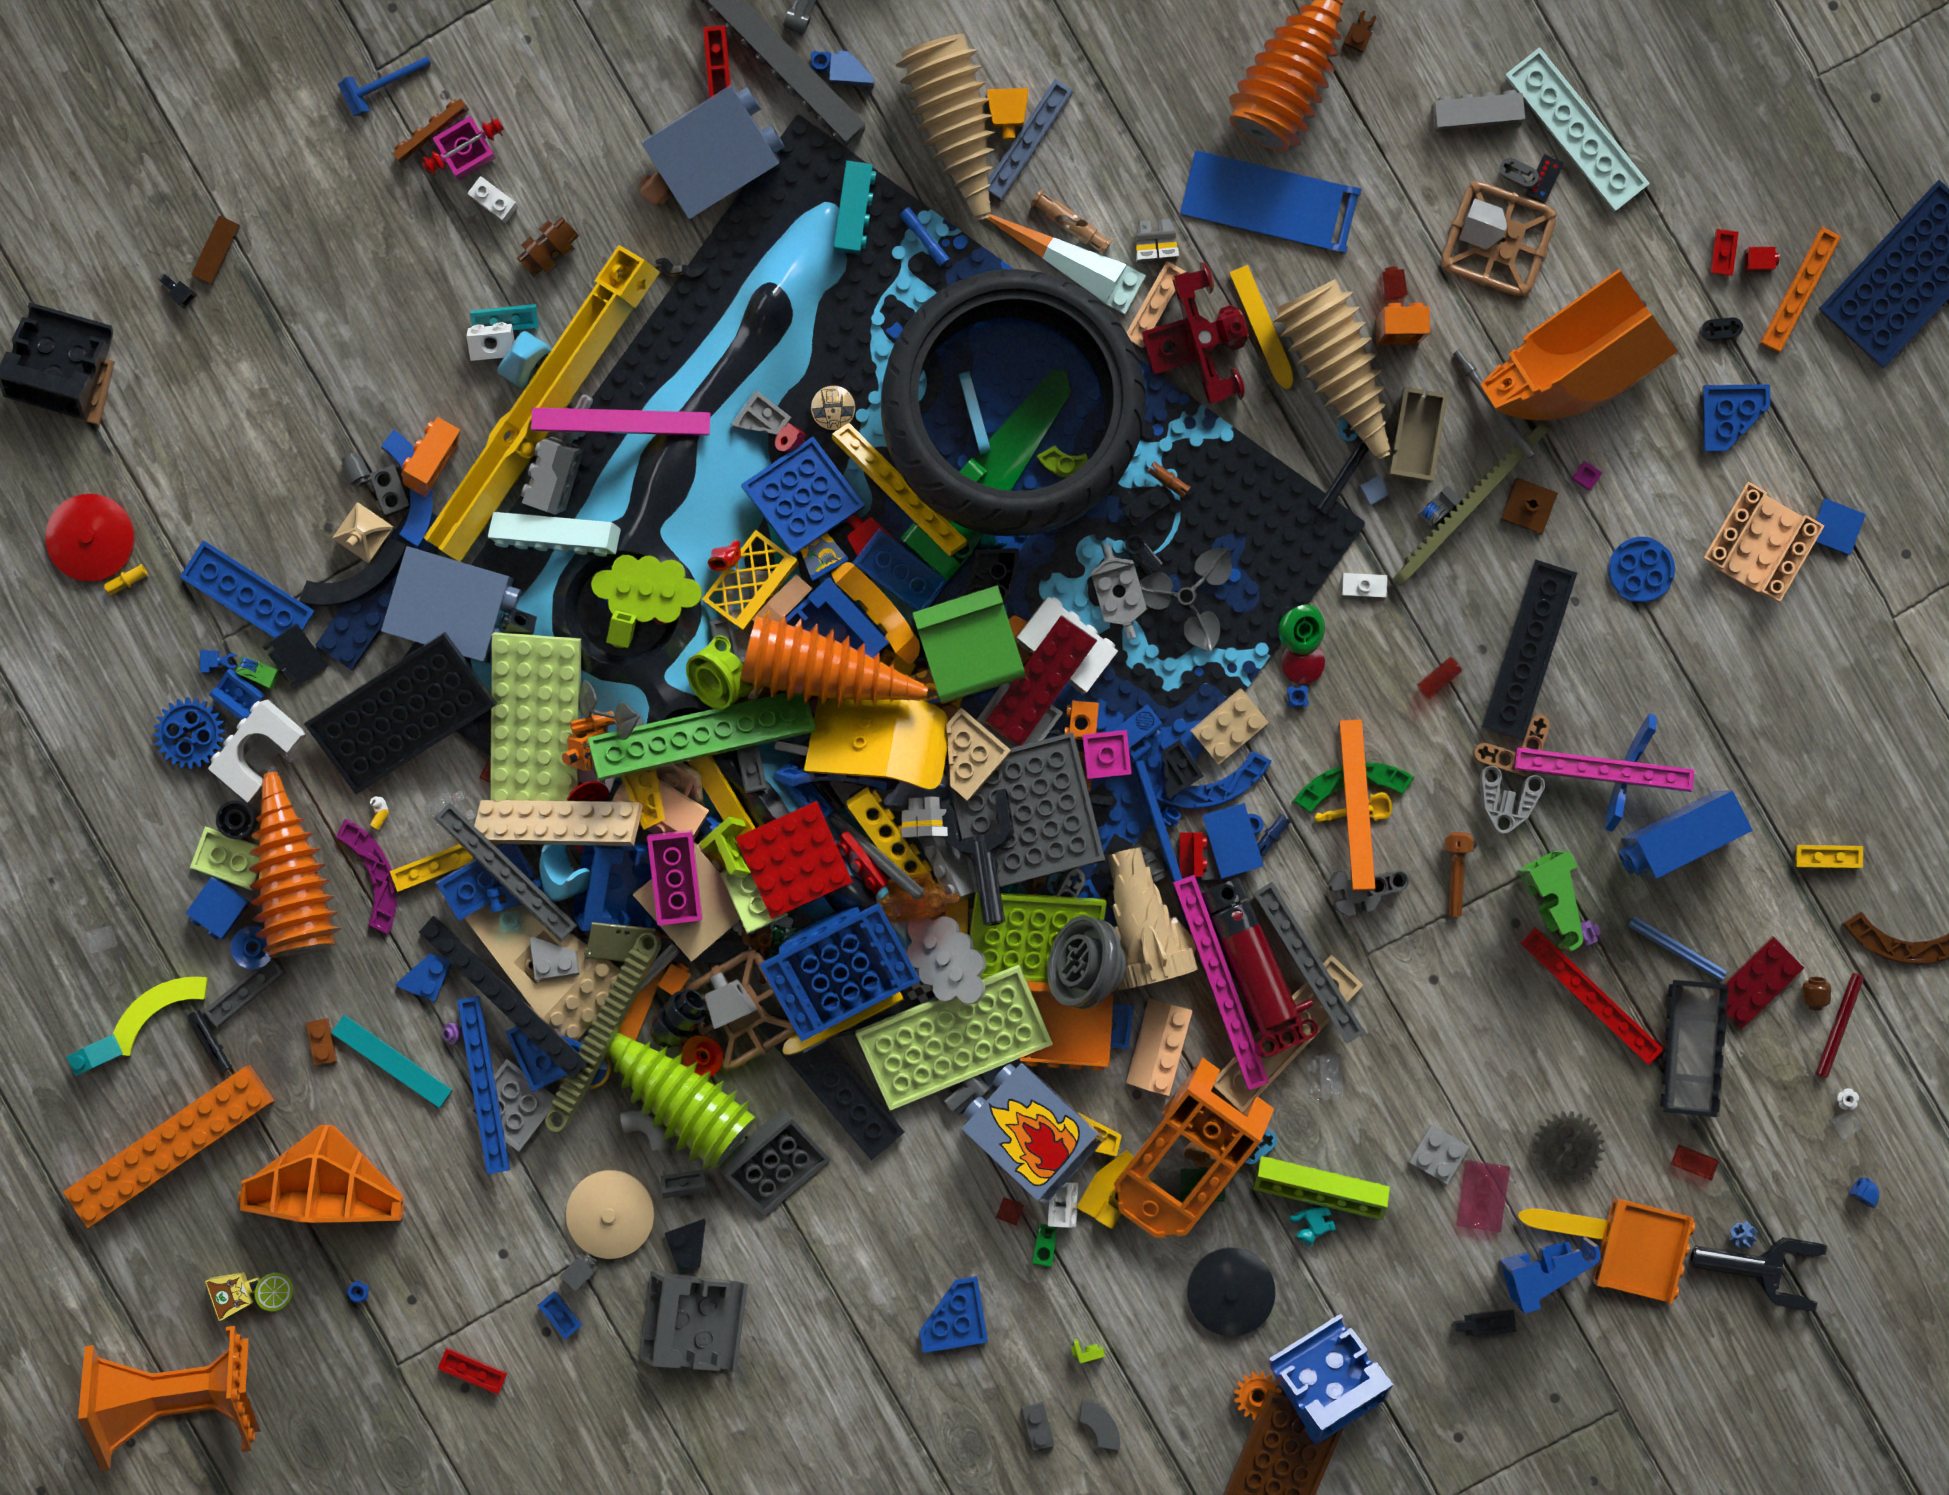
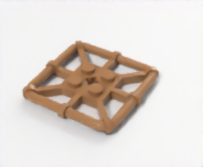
M1472 181L1464 193L1456 218L1451 222L1452 229L1442 254V268H1446V270L1453 274L1478 282L1480 286L1485 287L1486 285L1524 298L1529 295L1528 293L1533 288L1542 261L1546 259V250L1554 231L1558 214L1551 207L1520 196L1516 191L1512 193L1484 182ZM1480 191L1508 200L1509 204L1504 215L1507 222V228L1503 236L1505 242H1501L1499 245L1494 244L1488 250L1473 246L1472 249L1451 258L1459 232L1463 230L1465 225L1463 221L1473 194L1476 199L1483 202L1485 200ZM1515 203L1545 214L1526 224L1510 219ZM1547 221L1538 249L1521 244L1527 229ZM1518 250L1535 256L1525 284L1522 282L1514 264ZM1473 254L1488 259L1483 275L1454 265V263ZM1494 262L1509 268L1517 287L1489 277Z
M752 948L740 953L720 966L712 967V971L684 988V990H697L711 981L710 977L720 972L724 976V973L747 960L741 984L756 1005L757 1010L723 1025L729 1036L725 1057L723 1055L721 1066L726 1071L738 1068L760 1054L765 1055L769 1049L796 1033L790 1020L768 1015L760 1001L772 994L775 995L760 967V963L765 961L756 949L753 950ZM754 962H756L771 988L758 997L750 985ZM702 1021L697 1027L699 1030L697 1033L713 1038L710 1033L714 1029L713 1023L706 1026L704 1021ZM762 1022H768L787 1029L763 1042L754 1027ZM748 1032L756 1047L733 1060L737 1037Z

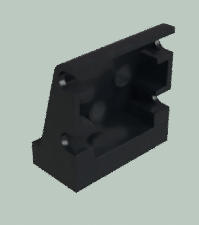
M29 302L28 318L22 317L12 338V352L6 351L0 364V389L3 397L86 420L93 406L91 401L113 338L112 325Z

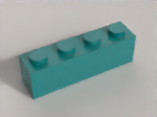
M846 160L834 242V251L860 255L861 249H865L867 236H863L864 227L868 228L870 215L866 214L867 206L872 205L873 193H869L870 184L875 185L876 172L872 171L873 164Z

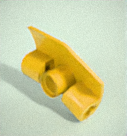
M1128 1150L1124 1151L1094 1175L1077 1204L1078 1209L1091 1215L1111 1229L1114 1228L1121 1216L1118 1206L1119 1201L1115 1199L1114 1182L1133 1158Z

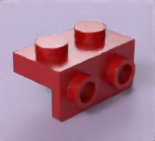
M1181 832L1179 834L1181 876L1195 875V877H1203V872H1207V859H1203V850H1207V837H1203V832Z

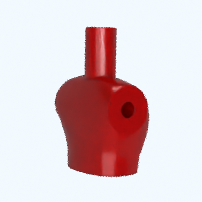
M734 540L727 547L712 549L711 556L707 562L710 569L721 572L738 563L741 558L740 542Z

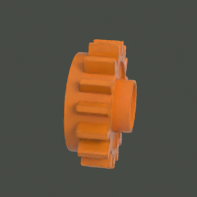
M1251 1371V1376L1249 1377L1244 1374V1380L1237 1381L1239 1389H1234V1393L1238 1394L1234 1401L1240 1402L1237 1406L1238 1410L1245 1409L1244 1416L1247 1417L1251 1413L1253 1420H1255L1268 1389L1277 1393L1282 1392L1281 1388H1275L1279 1384L1278 1381H1271L1272 1375L1268 1374L1265 1377L1263 1371H1260L1259 1375ZM1254 1391H1263V1397L1260 1400H1254L1252 1398Z

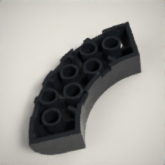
M1019 548L975 550L971 576L957 598L998 585L1005 607L1017 576ZM911 618V628L920 644L919 655L914 662L927 661L915 620Z

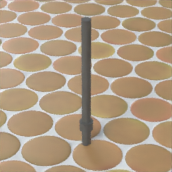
M1460 349L1455 351L1453 355L1462 366V372L1466 377H1470L1528 459L1532 458L1535 452L1509 416L1495 409L1480 384L1483 380L1476 372L1477 368L1475 365L1468 361Z

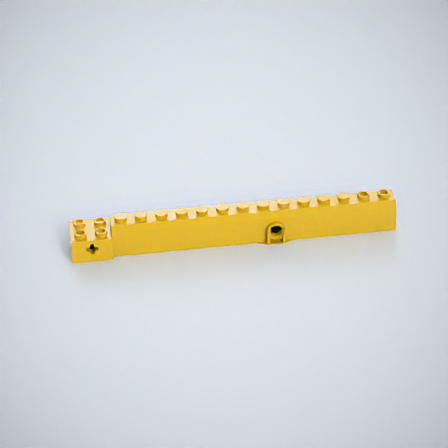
M617 246L594 280L597 284L512 409L497 422L489 434L486 447L432 524L424 539L455 560L462 562L492 518L493 512L497 511L535 455L534 451L537 443L546 439L550 433L548 431L531 430L532 408H567L633 309L637 307L660 272L624 247ZM511 430L510 437L504 440L505 433Z

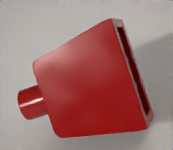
M855 514L846 520L853 530L847 535V538L857 556L878 528L896 540L871 517L863 522Z

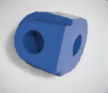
M1859 1178L1849 1192L1852 1197L1871 1208H1876L1880 1198L1877 1185L1868 1178Z

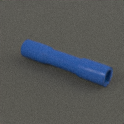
M910 207L899 214L908 228L923 243L939 267L950 260L940 245L933 240L922 226L921 221Z

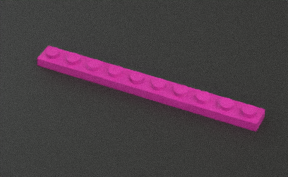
M1195 875L1173 882L1174 888L1248 1090L1265 1085L1269 1083L1261 1058L1255 1052L1254 1038Z

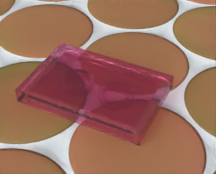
M1472 1160L1465 1161L1457 1226L1501 1232L1510 1166Z

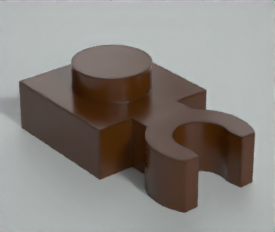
M1364 10L1359 15L1358 20L1360 24L1358 25L1353 22L1343 42L1344 45L1363 53L1373 33L1367 28L1371 27L1376 20V16L1373 15L1371 21H1365L1363 16L1366 11Z

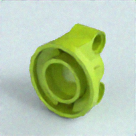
M721 635L716 636L705 648L688 659L686 675L691 688L705 704L714 709L723 710L736 702L740 697H746L754 689V685L740 681L743 664L735 654L730 652L731 644L729 640Z

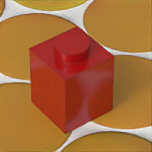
M1748 247L1745 249V272H1772L1779 265V253H1776V247Z

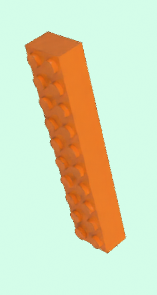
M247 1065L73 1184L63 1193L85 1226L90 1228L275 1100L252 1066Z

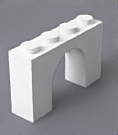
M1048 596L1016 636L1015 642L1032 654L1061 614L1098 641L1067 682L1083 695L1090 689L1118 650L1114 648L1115 644L1107 638L1102 639L1097 635L1098 631L1088 624L1086 626L1079 621L1081 618L1076 613L1065 610L1062 607L1063 604L1054 597L1051 599Z
M269 700L257 701L251 707L249 717L240 721L237 725L238 731L235 735H230L225 740L224 749L221 752L218 751L211 758L212 764L208 768L247 803L256 800L262 792V778L247 765L244 758V746L248 738L254 733L264 734L288 753L294 751L307 735L302 728Z

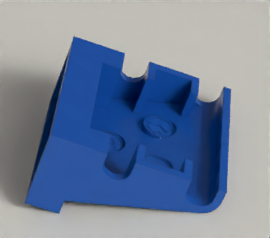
M827 578L800 606L796 607L786 617L787 624L795 626L801 619L803 629L811 631L817 623L818 632L824 637L833 629L834 639L840 643L849 635L850 647L857 650L864 643L865 654L872 658L890 645L886 634L844 590L835 584L833 578Z
M635 841L634 846L583 845L579 869L587 868L591 872L589 886L586 891L575 895L572 915L581 930L590 931L591 922L653 928L660 931L662 935H667L633 896L636 890L652 879L648 843Z
M1581 1236L1582 1248L1580 1250L1572 1251L1570 1243L1564 1241L1540 1248L1542 1254L1540 1261L1531 1262L1527 1252L1500 1259L1511 1302L1524 1314L1541 1309L1540 1299L1599 1262L1601 1257L1599 1246L1587 1237Z
M1341 1314L1272 1356L1268 1361L1273 1374L1306 1427L1305 1432L1315 1445L1386 1401L1393 1386L1377 1362L1371 1363L1367 1356L1368 1350L1352 1328L1349 1330L1345 1328Z

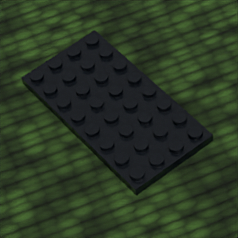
M443 632L307 720L304 726L353 792L358 794L496 706L497 702L447 633Z

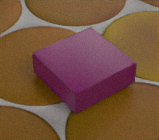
M1584 460L1571 480L1587 491H1590L1602 475V472Z

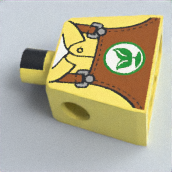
M242 1272L213 1277L205 1281L219 1321L254 1302L252 1293H255V1288L260 1281L258 1277L247 1281L245 1273Z

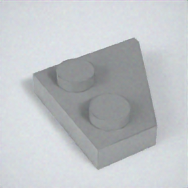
M755 390L730 425L778 435L791 417L759 391Z
M530 937L535 980L580 974L577 951Z

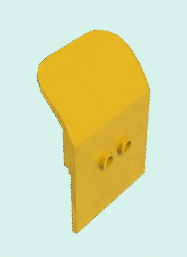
M818 697L814 716L816 732L811 733L804 772L884 777L923 789H934L941 783L948 749L946 724L949 720L942 709L923 700H893L892 702L890 700H877L875 705H873L872 700H861L856 708L854 700L847 699L838 708L836 698H829L821 707L820 698Z

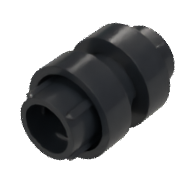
M692 989L675 992L665 1003V1006L651 1020L652 1039L662 1047L667 1046V1048L683 1044L692 1031L705 1018L704 1009L706 1001L703 996Z

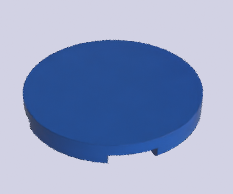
M1634 537L1624 541L1614 550L1608 564V576L1611 585L1620 596L1632 602L1645 603L1658 599L1669 589L1675 576V564L1670 551L1657 540L1650 537Z

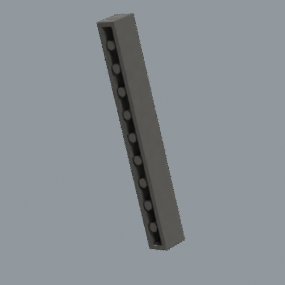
M699 0L701 3L705 1L710 6L709 11L717 19L721 17L726 22L724 25L730 33L734 34L736 32L741 37L739 41L747 50L752 48L757 53L755 58L763 66L767 64L772 69L770 73L778 81L782 79L787 84L785 88L792 96L798 95L803 100L801 105L808 112L813 111L818 116L816 120L824 128L828 126L833 131L831 135L840 144L844 142L848 145L866 127L865 123L744 0Z

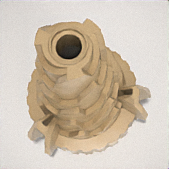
M1132 848L1108 855V864L1114 883L1113 895L1115 904L1113 905V910L1117 922L1115 930L1126 957V970L1118 990L1167 980L1197 970L1194 958L1196 950L1194 940L1177 916L1170 918L1167 905H1163L1160 892L1153 883L1150 867L1145 866L1141 848Z

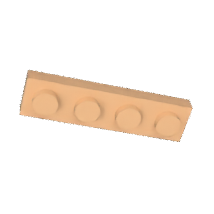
M1166 261L1126 332L1133 344L1143 349L1144 342L1141 332L1156 326L1175 292L1171 277L1186 271Z

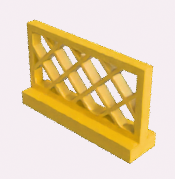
M757 530L754 531L740 549L741 557L750 556L752 568L739 570L738 563H736V570L731 571L734 567L732 566L723 571L702 598V601L736 625L744 633L752 625V619L773 598L799 564L796 558L786 553ZM757 537L764 542L765 551L752 552L751 544ZM778 552L784 557L779 564L770 565L768 554ZM766 554L767 566L754 567L753 556ZM768 569V579L765 582L756 583L755 571ZM752 572L754 583L741 585L739 573ZM737 574L738 585L725 587L724 579L726 576ZM754 587L755 596L752 599L743 600L741 588ZM739 589L740 601L727 602L726 591ZM723 591L725 603L715 604L709 600L714 592ZM741 604L742 612L737 619L729 615L728 606Z

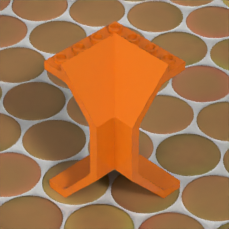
M235 1326L226 1327L229 1348L210 1365L160 1373H149L102 1359L98 1356L94 1345L85 1346L78 1420L100 1470H110L112 1453L156 1418L205 1410H216L235 1422L242 1438V1452L251 1451L252 1442L255 1441V1432H261L246 1394L249 1338L242 1339L241 1334L237 1333Z

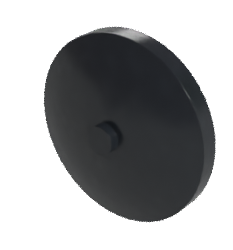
M1225 1247L1206 1254L1197 1262L1189 1276L1187 1297L1192 1313L1206 1329L1219 1335L1240 1336L1252 1332L1265 1322L1275 1302V1283L1269 1268L1257 1255L1242 1248Z

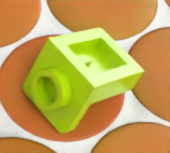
M1075 1339V1345L1071 1346L1074 1359L1078 1358L1080 1363L1105 1357L1103 1345L1098 1346L1097 1343L1085 1346V1350L1081 1351L1079 1341Z

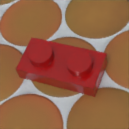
M1715 230L1710 274L1733 276L1738 231Z

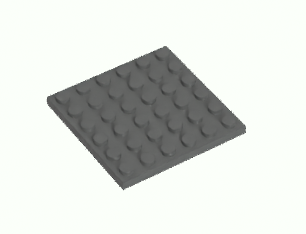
M1073 732L1010 748L1012 752L969 801L965 800L951 788L950 765H945L962 839L994 832L1001 834L995 798L997 790L1006 789L1008 792L1014 834L995 856L1000 888L1105 861ZM967 857L975 893H978L973 860Z

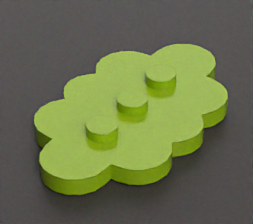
M622 555L614 561L612 570H602L596 573L591 582L594 594L600 598L608 599L609 609L612 614H614L615 610L633 614L641 622H649L656 617L661 622L671 623L679 618L682 607H694L702 598V588L695 580L685 578V569L682 564L675 560H665L661 563L653 556H644L637 560L633 556Z

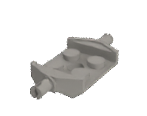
M1106 543L1107 550L1105 544L1101 545L1105 557L1104 561L1090 574L1104 622L1122 624L1125 627L1128 640L1137 637L1132 625L1134 624L1133 621L1141 616L1147 608L1133 560L1115 558L1110 543ZM1117 585H1122L1125 588V595L1121 598H1117L1113 594V589Z

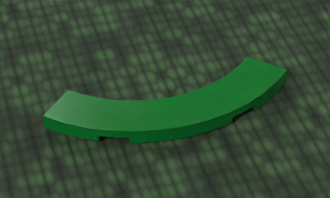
M1365 762L1367 784L1383 786L1403 795L1414 779L1413 775L1394 766ZM1343 765L1330 769L1314 778L1297 794L1293 802L1309 813H1312L1316 806L1327 796L1344 788Z

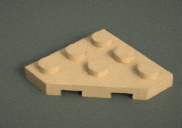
M960 708L946 724L950 786L965 800L969 801L1012 751L965 710Z

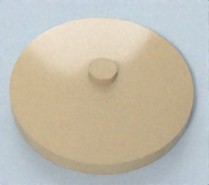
M618 1170L599 1171L583 1179L571 1193L566 1208V1222L574 1241L587 1253L604 1259L620 1258L636 1251L650 1235L655 1218L653 1200L644 1184L636 1177Z

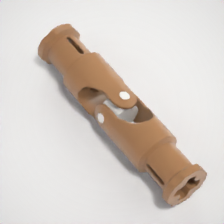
M1042 189L1031 202L1032 207L1036 206L1046 213L1045 216L1071 233L1085 245L1089 244L1099 251V255H1103L1112 243V239H1107L1097 232V228L1080 218L1058 200L1054 201L1048 197ZM1063 216H1067V217H1068V220L1065 221V219L1063 218Z

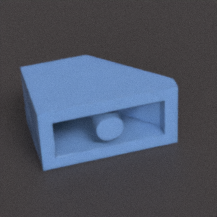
M837 51L836 54L831 53L830 84L874 87V78L854 55H850L848 51Z

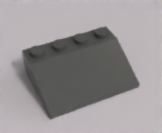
M784 1107L742 1142L719 1167L724 1176L765 1216L831 1159L800 1122Z

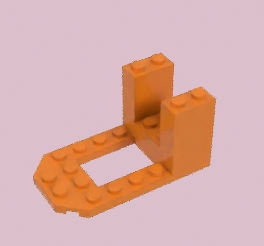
M1203 1057L1178 1088L1163 1120L1114 1182L1120 1213L1155 1238H1164L1166 1235L1186 1236L1261 1142L1274 1111L1273 1107L1256 1096L1246 1110L1241 1113L1211 1092L1220 1069ZM1181 1134L1217 1159L1183 1203L1147 1179Z

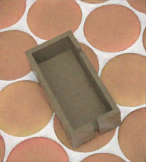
M1410 387L1402 389L1391 451L1396 454L1390 457L1387 476L1427 483L1434 481L1448 394L1428 391L1425 397H1421L1424 394L1422 389Z

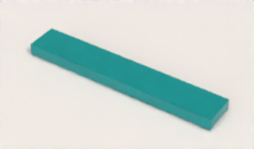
M345 1014L331 1032L438 1108L442 1106L453 1090Z

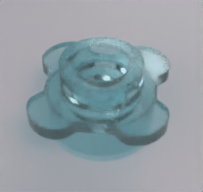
M502 910L499 913V929L502 932L507 930L519 931L521 929L519 924L520 911L514 910L509 912Z

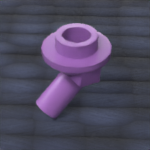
M447 1023L443 1030L444 1040L450 1045L458 1043L459 1037L463 1036L462 1027H459L457 1023Z

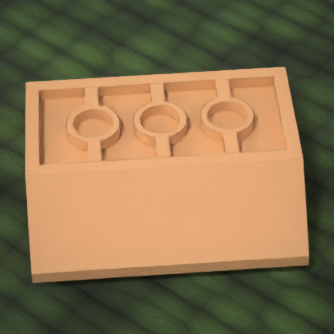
M1747 482L1703 558L1718 571L1754 592L1781 602L1824 525L1807 515L1801 516L1766 496V491Z

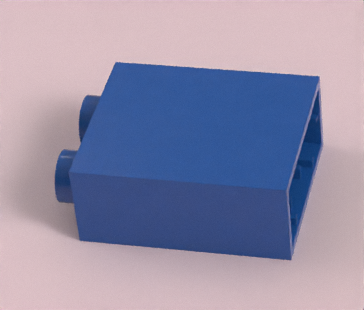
M1733 790L1714 791L1622 837L1626 848L1618 851V855L1629 875L1635 873L1637 876L1657 879L1753 831Z

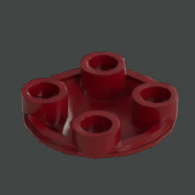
M1319 647L1314 652L1306 655L1293 653L1286 648L1282 656L1281 665L1284 674L1290 681L1297 684H1308L1321 676L1325 668V658Z

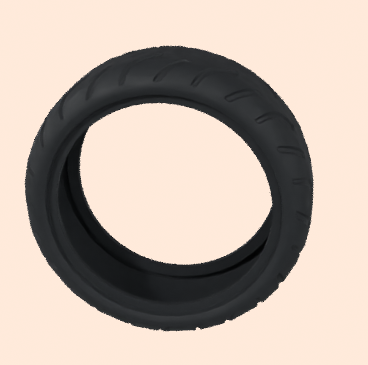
M1022 269L992 270L959 280L938 291L906 323L894 343L884 374L881 391L882 426L886 445L896 468L912 491L933 511L961 527L993 536H1030L1059 529L1079 519L1103 501L1118 484L1134 457L1141 438L1146 410V387L1141 364L1133 343L1121 323L1099 300L1072 282L1055 275ZM998 318L1030 320L1061 333L1073 342L1086 356L1101 385L1105 404V422L1102 439L1097 451L1074 474L1060 482L1040 489L1028 491L1000 490L982 485L964 476L954 469L937 451L926 432L920 414L918 397L919 379L934 352L947 339L968 326Z

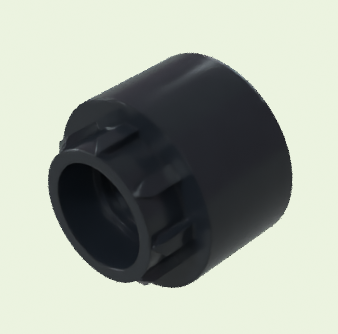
M230 801L219 808L216 814V825L218 830L228 838H245L256 829L258 823L256 818L258 816L253 806L249 803ZM236 813L242 818V822L238 826H235L232 822V817Z

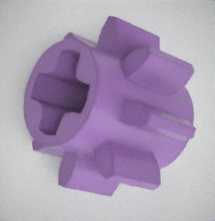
M1590 920L1580 923L1583 934V947L1597 942L1598 938L1596 935L1601 934L1596 923L1592 925Z

